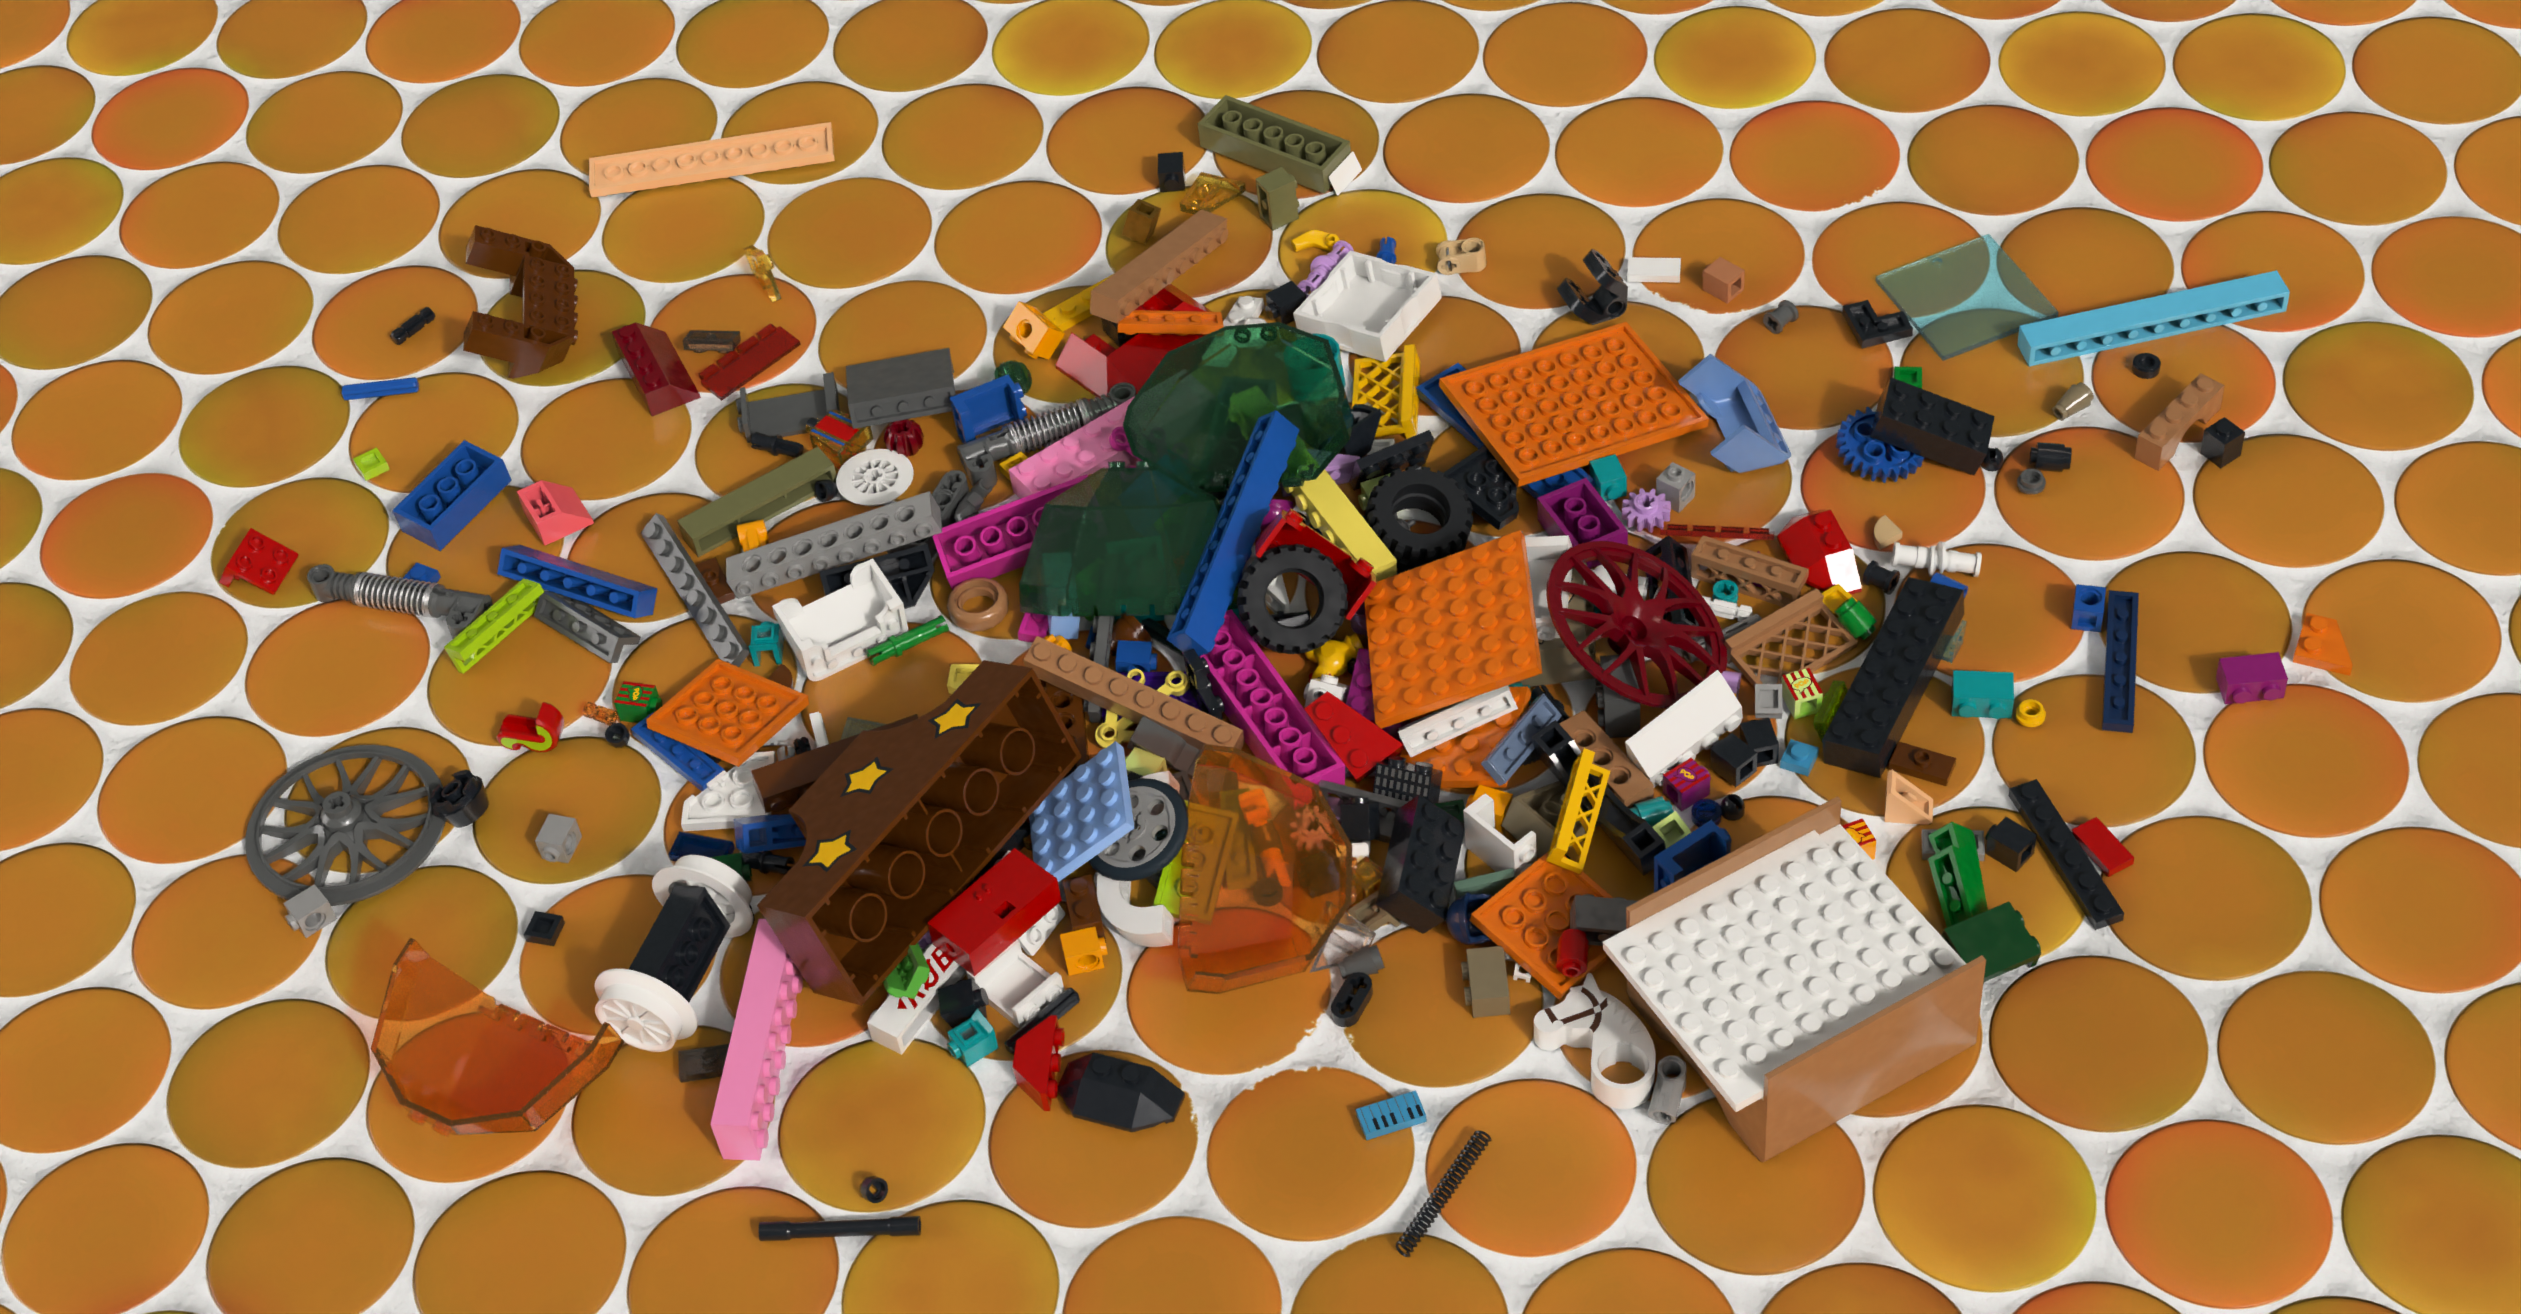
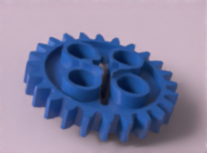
M1866 407L1865 414L1860 410H1856L1855 417L1848 415L1846 422L1842 421L1836 438V448L1839 449L1838 457H1844L1843 465L1852 464L1851 472L1860 470L1861 478L1869 474L1873 482L1876 477H1881L1883 483H1886L1887 477H1891L1894 482H1897L1898 475L1907 479L1909 472L1915 474L1917 467L1922 466L1925 457L1870 437L1876 412H1873L1869 407Z

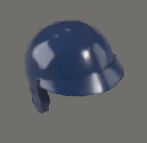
M1467 892L1450 905L1447 911L1446 924L1448 931L1455 940L1468 945L1492 941L1469 920L1471 914L1493 896L1470 894Z

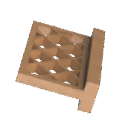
M1816 588L1726 639L1724 645L1727 648V663L1733 662L1755 688V684H1763L1760 680L1761 674L1778 677L1776 684H1782V675L1790 673L1782 671L1784 661L1800 664V670L1810 668L1813 673L1856 648L1858 641L1822 602L1824 596ZM1821 613L1828 621L1827 627L1810 624L1811 618ZM1793 628L1806 630L1805 638L1802 640L1787 637L1788 631ZM1809 631L1826 634L1825 644L1808 641ZM1829 635L1842 637L1846 643L1842 646L1828 644ZM1770 641L1782 643V652L1765 650V644ZM1786 644L1803 647L1802 657L1785 654ZM1806 649L1823 651V657L1818 660L1806 658ZM1746 655L1759 656V665H1748L1742 660V657ZM1763 657L1780 660L1779 670L1762 667Z

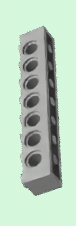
M930 491L728 557L726 558V582L737 598L740 599L817 574L820 571L832 569L942 533L940 507Z

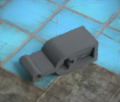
M1144 716L1127 745V748L1131 750L1137 747L1165 758L1167 768H1173L1178 772L1186 770L1189 778L1192 780L1196 779L1208 757L1206 752L1189 745L1179 735Z

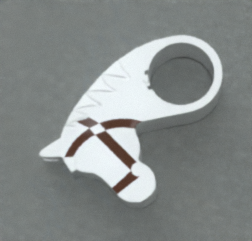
M1591 973L1586 975L1582 986L1569 989V993L1563 1002L1543 1009L1535 1015L1534 1041L1540 1049L1550 1051L1558 1049L1562 1045H1568L1574 1048H1590L1592 1050L1591 1089L1595 1097L1603 1104L1617 1109H1630L1642 1105L1651 1097L1655 1086L1656 1060L1653 1040L1641 1020L1625 1004L1614 996L1599 990ZM1622 1061L1632 1063L1645 1076L1634 1083L1618 1084L1606 1079L1601 1072L1605 1068L1616 1064V1062Z

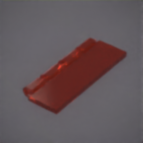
M770 323L756 333L757 338L751 336L737 346L738 352L731 350L716 361L717 365L713 363L698 374L702 380L701 385L722 401L800 346V341L781 326L776 328Z
M1668 524L1667 527H1661L1660 535L1702 537L1704 535L1715 538L1774 540L1775 532L1769 531V528L1749 527L1748 531L1744 530V527L1721 526V529H1716V526L1693 525V528H1688L1686 524Z

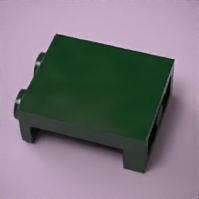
M2010 902L1945 928L1941 935L1966 964L1983 955L1986 959L1984 982L2025 964L2031 968L2037 964L2041 955V947L2038 940L2029 934L2021 913L2018 910H2014Z

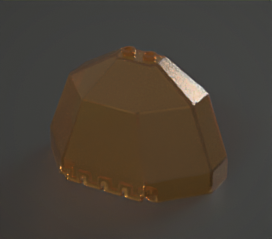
M1204 744L1196 759L1187 806L1188 831L1186 840L1189 843H1184L1182 846L1181 865L1192 867V869H1181L1180 894L1191 897L1180 898L1179 922L1190 924V926H1179L1178 948L1180 950L1178 961L1187 991L1221 994L1305 972L1351 904L1355 903L1356 886H1352V875H1355L1357 859L1352 857V844L1317 784L1235 747Z
M410 938L393 964L371 1050L397 1100L409 1112L407 1117L421 1126L427 1122L433 1125L431 1128L434 1131L448 1137L450 1133L453 1135L535 1132L610 1067L624 1044V1040L606 1022L603 1023L594 1040L586 1041L575 1035L569 1036V1033L550 1024L545 1025L543 1021L524 1013L521 1014L520 1011L504 1004L498 1006L494 997L487 995L430 957L415 939Z

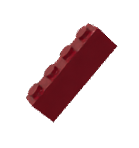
M636 322L612 331L618 354L651 416L701 398L666 332Z

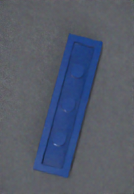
M653 712L631 728L632 734L636 739L701 791L707 788L706 784L724 771L721 766L702 751L648 729L646 719Z

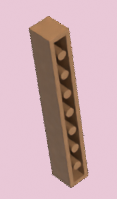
M1202 209L1091 290L1090 314L1117 324L1218 246L1225 243L1228 237L1227 218Z
M1036 636L1023 659L1025 667L1033 668L1039 679L1139 724L1144 716L1179 735L1189 745L1206 752L1209 757L1228 766L1234 764L1245 743L1242 729L1039 636Z

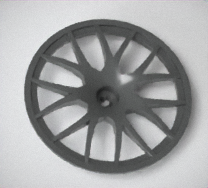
M357 745L317 755L287 772L260 799L247 826L245 836L247 860L259 882L269 891L286 900L293 898L310 887L293 881L305 876L316 868L314 884L331 906L350 904L373 897L407 878L428 858L442 835L446 821L434 815L433 804L429 801L433 790L439 784L442 786V783L434 770L426 762L414 754L394 747ZM356 758H373L362 774L351 785L341 761ZM383 759L402 765L394 779L382 790L373 795H364ZM336 763L342 779V792H333L324 799L314 788L308 774L326 765ZM410 770L425 785V787L396 794ZM303 778L314 802L279 799V797L295 782ZM428 795V813L399 819L380 817L385 812ZM273 806L313 817L308 823L295 827L264 826ZM424 824L415 842L399 833ZM262 834L289 839L277 849L263 855ZM370 839H383L406 848L408 851L392 865L388 866L369 851L367 844ZM311 844H318L308 858L283 876L278 874L269 865ZM344 850L350 855L351 859L349 884L323 887L333 860ZM363 861L380 871L371 877L360 880Z

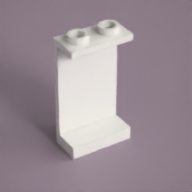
M1569 535L1525 537L1538 639L1550 641L1554 638H1560L1555 629L1548 609L1546 597L1548 576L1559 557L1573 546ZM1573 569L1567 573L1564 582H1571ZM1562 591L1561 600L1563 608L1568 609L1570 592Z

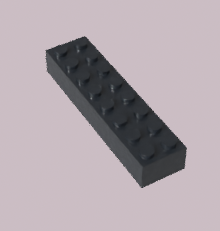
M1912 577L1907 578L1822 739L1825 764L1881 778L1964 616V590Z

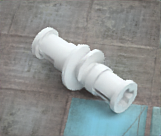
M1895 541L1891 566L1896 567L1897 564L1920 569L1928 568L1929 577L1934 575L1936 569H1939L1940 574L1945 570L1951 573H1971L1973 577H1978L1982 553L1970 554L1955 550L1947 551L1942 541L1938 542L1935 549L1934 546L1927 548L1924 546L1900 545V542Z

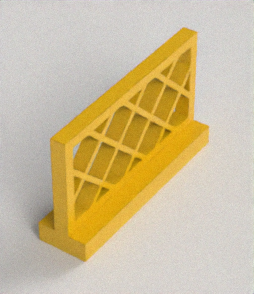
M1415 344L1404 345L1403 353L1392 354L1386 362L1369 357L1355 359L1352 407L1355 404L1364 405L1368 402L1373 405L1372 407L1380 409L1385 413L1380 418L1375 437L1405 433L1406 439L1417 435L1419 397L1416 387L1420 385L1421 362ZM1401 362L1393 371L1387 368L1393 363ZM1374 367L1367 375L1361 372L1362 368ZM1381 372L1387 375L1380 382L1374 380ZM1393 380L1398 381L1399 384L1392 390L1386 387ZM1368 383L1374 386L1366 394L1360 391ZM1380 391L1384 392L1386 395L1379 401L1373 398ZM1394 398L1398 401L1391 409L1385 406ZM1391 418L1398 421V425H1384Z

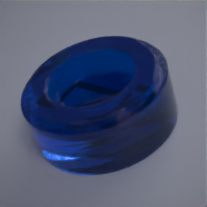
M1702 799L1695 802L1692 806L1691 819L1697 827H1701L1710 820L1716 825L1721 822L1722 809L1716 801Z

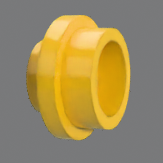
M2027 699L2016 708L2015 717L2023 726L2037 727L2045 721L2046 711L2039 701Z

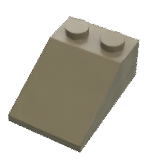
M1560 781L1513 797L1501 826L1509 831L1517 840L1523 838L1530 831L1536 833L1537 857L1541 858L1550 849L1566 788ZM1580 805V808L1583 811V813L1586 812V810ZM1580 821L1575 822L1573 833L1577 838L1586 832Z

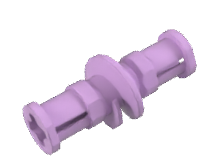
M1343 240L1337 241L1330 253L1317 256L1310 265L1311 272L1308 278L1302 280L1297 285L1306 294V298L1309 296L1307 295L1309 291L1312 293L1325 282L1330 272L1350 250L1354 251L1348 242Z

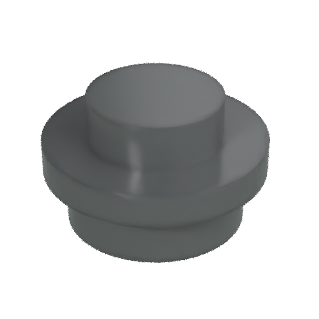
M2026 469L2017 479V487L2026 494H2038L2045 489L2046 480L2042 472L2037 469Z

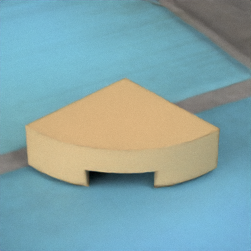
M1884 515L1875 524L1874 543L1881 550L1902 539L1903 531Z

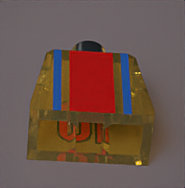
M836 410L830 411L822 420L811 417L805 427L806 431L809 432L813 449L819 447L838 469L851 457L859 454L873 440L871 426L853 429L850 414Z

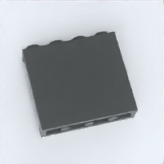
M945 348L846 366L848 407L853 429L952 411L950 397L955 396L956 392L950 349Z

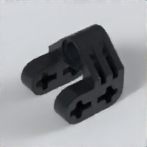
M1591 249L1583 258V262L1598 283L1601 284L1593 294V298L1591 300L1587 298L1582 289L1568 278L1563 280L1557 287V290L1575 315L1595 325L1615 319L1626 311L1628 286L1606 258L1598 251Z

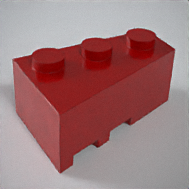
M1328 691L1304 708L1358 783L1376 770L1378 762L1388 759L1389 756H1396L1406 749L1404 744Z

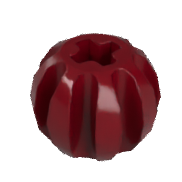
M913 420L894 421L885 429L884 442L887 449L891 452L892 450L897 451L898 454H903L905 457L914 456L923 446L924 434L920 425Z

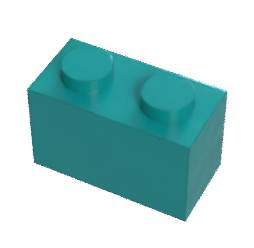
M1953 670L1951 688L1952 716L2012 719L2014 704L2013 672Z

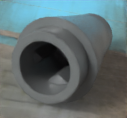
M1366 945L1337 962L1343 979L1357 972L1367 975L1378 974V970L1385 968L1377 945L1371 947Z

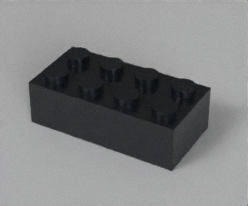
M1890 378L1879 398L1870 437L1975 475L1987 455L1995 416Z
M1420 795L1398 808L1376 905L1422 934L1444 922L1447 916L1464 836V823Z

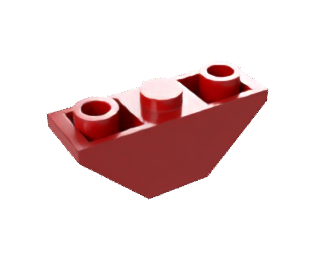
M1050 1015L1016 1040L1013 1071L1017 1085L1044 1111H1050L1052 1099H1056L1058 1094L1055 1072L1061 1071V1054L1058 1053L1059 1046H1064L1065 1031L1064 1028L1059 1027L1057 1015Z

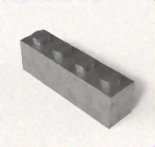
M1590 894L1575 895L1570 909V929L1583 931L1586 934L1589 945L1603 946V941L1626 930V907L1638 901L1626 900L1621 897H1595Z

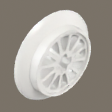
M889 449L867 450L854 455L842 465L836 477V486L839 493L850 502L865 506L884 505L895 500L910 486L914 475L913 466L907 457L903 454H898L897 451L892 450L891 452Z

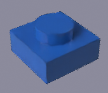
M416 563L403 579L437 583L441 576L438 570Z

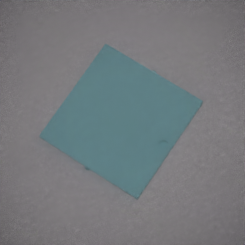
M1989 234L1876 276L1877 284L1899 310L1905 313L1907 319L1943 361L2019 332L2020 325L2058 317V311Z

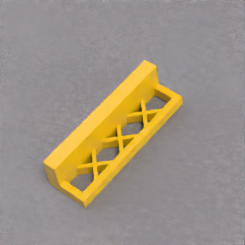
M1586 748L1582 750L1573 764L1546 859L1550 863L1578 874L1584 868L1610 774L1609 770L1592 764L1595 752ZM1589 773L1600 777L1599 785L1592 788L1589 787L1587 783ZM1587 796L1592 805V810L1583 813L1580 805L1582 797ZM1580 821L1586 832L1584 835L1576 838L1573 829L1575 822ZM1568 847H1574L1579 856L1577 862L1564 857Z

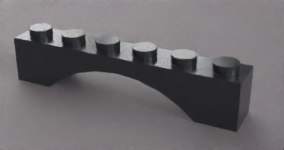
M1555 720L1533 735L1532 740L1536 755L1567 789L1573 764L1581 751L1571 736ZM1589 773L1587 780L1589 787L1592 788L1599 785L1600 777ZM1606 785L1596 823L1644 876L1654 869V856L1666 849L1665 841L1646 820L1633 813ZM1587 796L1582 797L1581 806L1586 811L1592 810V805Z

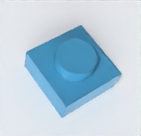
M1791 739L1780 760V768L1809 776L1819 755V747Z

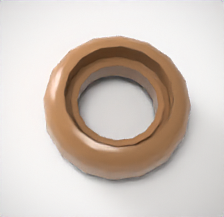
M985 577L971 578L961 582L952 590L948 596L947 609L952 622L959 628L971 632L985 631L995 627L1004 619L1008 613L1009 600L1004 587L997 581ZM976 596H987L993 600L992 606L980 613H969L963 609L964 603Z

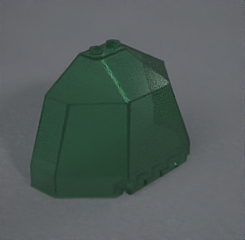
M1280 322L1225 326L1167 352L1128 405L1123 428L1134 456L1186 487L1195 488L1201 486L1208 493L1224 492L1227 486L1230 487L1259 417L1277 410L1299 429L1295 440L1296 446L1291 451L1287 460V468L1282 473L1278 482L1279 486L1282 482L1284 488L1301 487L1304 485V481L1317 479L1350 440L1353 417L1329 340Z
M1125 461L1108 462V467L1101 468L1045 504L1019 583L1020 612L1051 616H1069L1072 613L1073 617H1087L1094 615V606L1097 605L1098 616H1122V605H1126L1127 616L1150 615V605L1155 604V615H1176V609L1179 611L1220 512L1221 506L1218 499L1161 465L1153 466V461H1136V466H1125ZM1239 583L1237 584L1235 591L1233 593L1234 599L1232 603L1228 606L1227 610L1238 609L1237 597Z

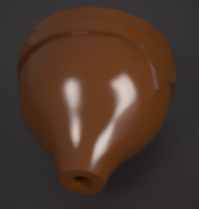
M1128 611L1122 613L1113 624L1110 654L1116 656L1118 640L1154 643L1145 628Z

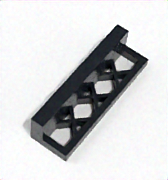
M1668 535L1645 551L1654 556L1662 552L1659 559L1678 571L1692 584L1687 548ZM1646 573L1649 597L1653 599L1658 588V579ZM1667 587V599L1679 598ZM1688 608L1677 609L1663 615V619L1666 620L1668 614H1671V623L1699 626Z

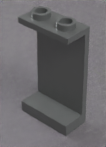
M834 373L823 374V390L751 402L748 400L745 387L740 388V399H736L738 414H742V417H738L737 420L740 433L745 432L747 443L751 442L755 432L769 436L781 435L786 437L810 433L812 429L821 431L817 427H811L806 424L811 417L822 420L827 415L841 422L840 418L829 413L832 411L840 415L838 389Z

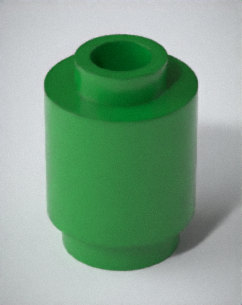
M1853 597L1847 599L1834 611L1839 616L1837 620L1855 639L1861 637L1865 640L1876 630L1874 624L1877 620L1859 600L1856 601Z

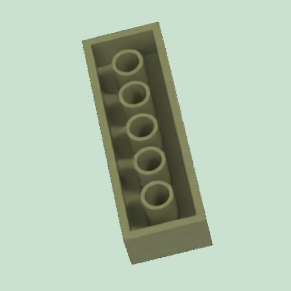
M1227 95L1198 123L1201 147L1266 172L1282 167L1289 175L1292 174L1298 184L1324 194L1332 186L1329 176L1351 153L1350 141Z

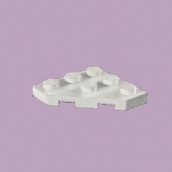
M775 751L755 752L739 767L734 766L728 772L723 770L706 784L707 788L696 797L691 795L686 799L683 804L681 820L683 832L734 828V819L771 815V812L765 814L754 787L751 771L775 763L777 761Z

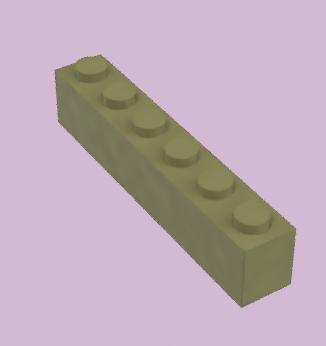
M816 447L677 520L682 537L697 557H700L738 537L736 525L764 519V522L806 501L815 496L814 487L817 481L829 479L836 483L837 475L834 464L819 447Z

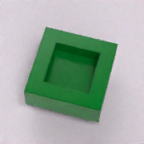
M1895 366L1894 379L1922 389V367Z

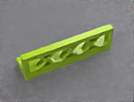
M523 578L444 646L458 672L464 674L536 611L539 596L544 593L540 583Z

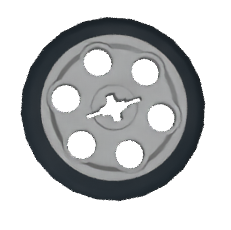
M1144 778L1128 781L1130 798L1138 799L1137 806L1132 809L1134 829H1137L1138 825L1140 829L1134 830L1133 833H1127L1113 843L1120 846L1116 854L1107 856L1106 852L1109 848L1107 847L1090 859L1088 862L1094 870L1102 876L1113 880L1135 881L1158 873L1176 857L1186 839L1188 810L1182 796L1169 784L1156 779ZM1164 804V809L1160 814L1151 815V810L1155 805ZM1167 829L1168 834L1166 838L1161 841L1154 839L1159 830ZM1140 849L1146 850L1145 856L1141 860L1132 861V856L1136 851Z

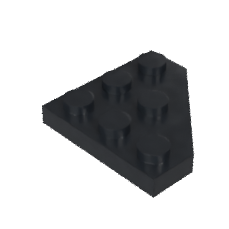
M1485 445L1444 472L1447 479L1453 478L1459 483L1458 489L1463 488L1468 495L1467 501L1471 502L1473 511L1496 529L1500 530L1517 518L1519 512V504L1516 498L1517 485Z

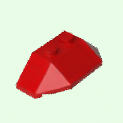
M1816 510L1792 517L1777 535V540L1789 563L1809 569V576L1805 583L1822 591H1826L1839 583L1850 594L1862 592L1852 547L1832 511Z

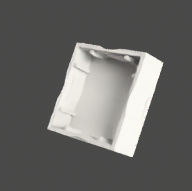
M1350 250L1330 272L1325 282L1306 298L1293 315L1299 337L1309 334H1325L1334 338L1341 350L1386 362L1440 301L1442 296L1436 273L1406 265L1392 264L1380 258Z

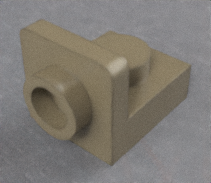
M1378 890L1348 910L1358 934L1363 938L1387 922H1390L1395 927L1402 924L1398 918L1376 905Z

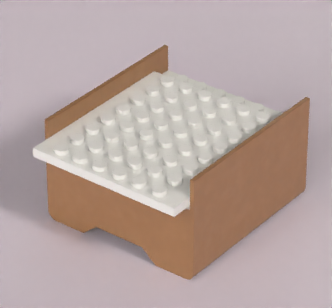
M1838 796L1626 907V930L1603 941V950L1627 978V994L1633 1006L1660 1039L1673 1043L1717 1097L1728 1123L1761 1162L1771 1159L1976 1044L1986 959L1981 955L1966 964L1841 826V799Z

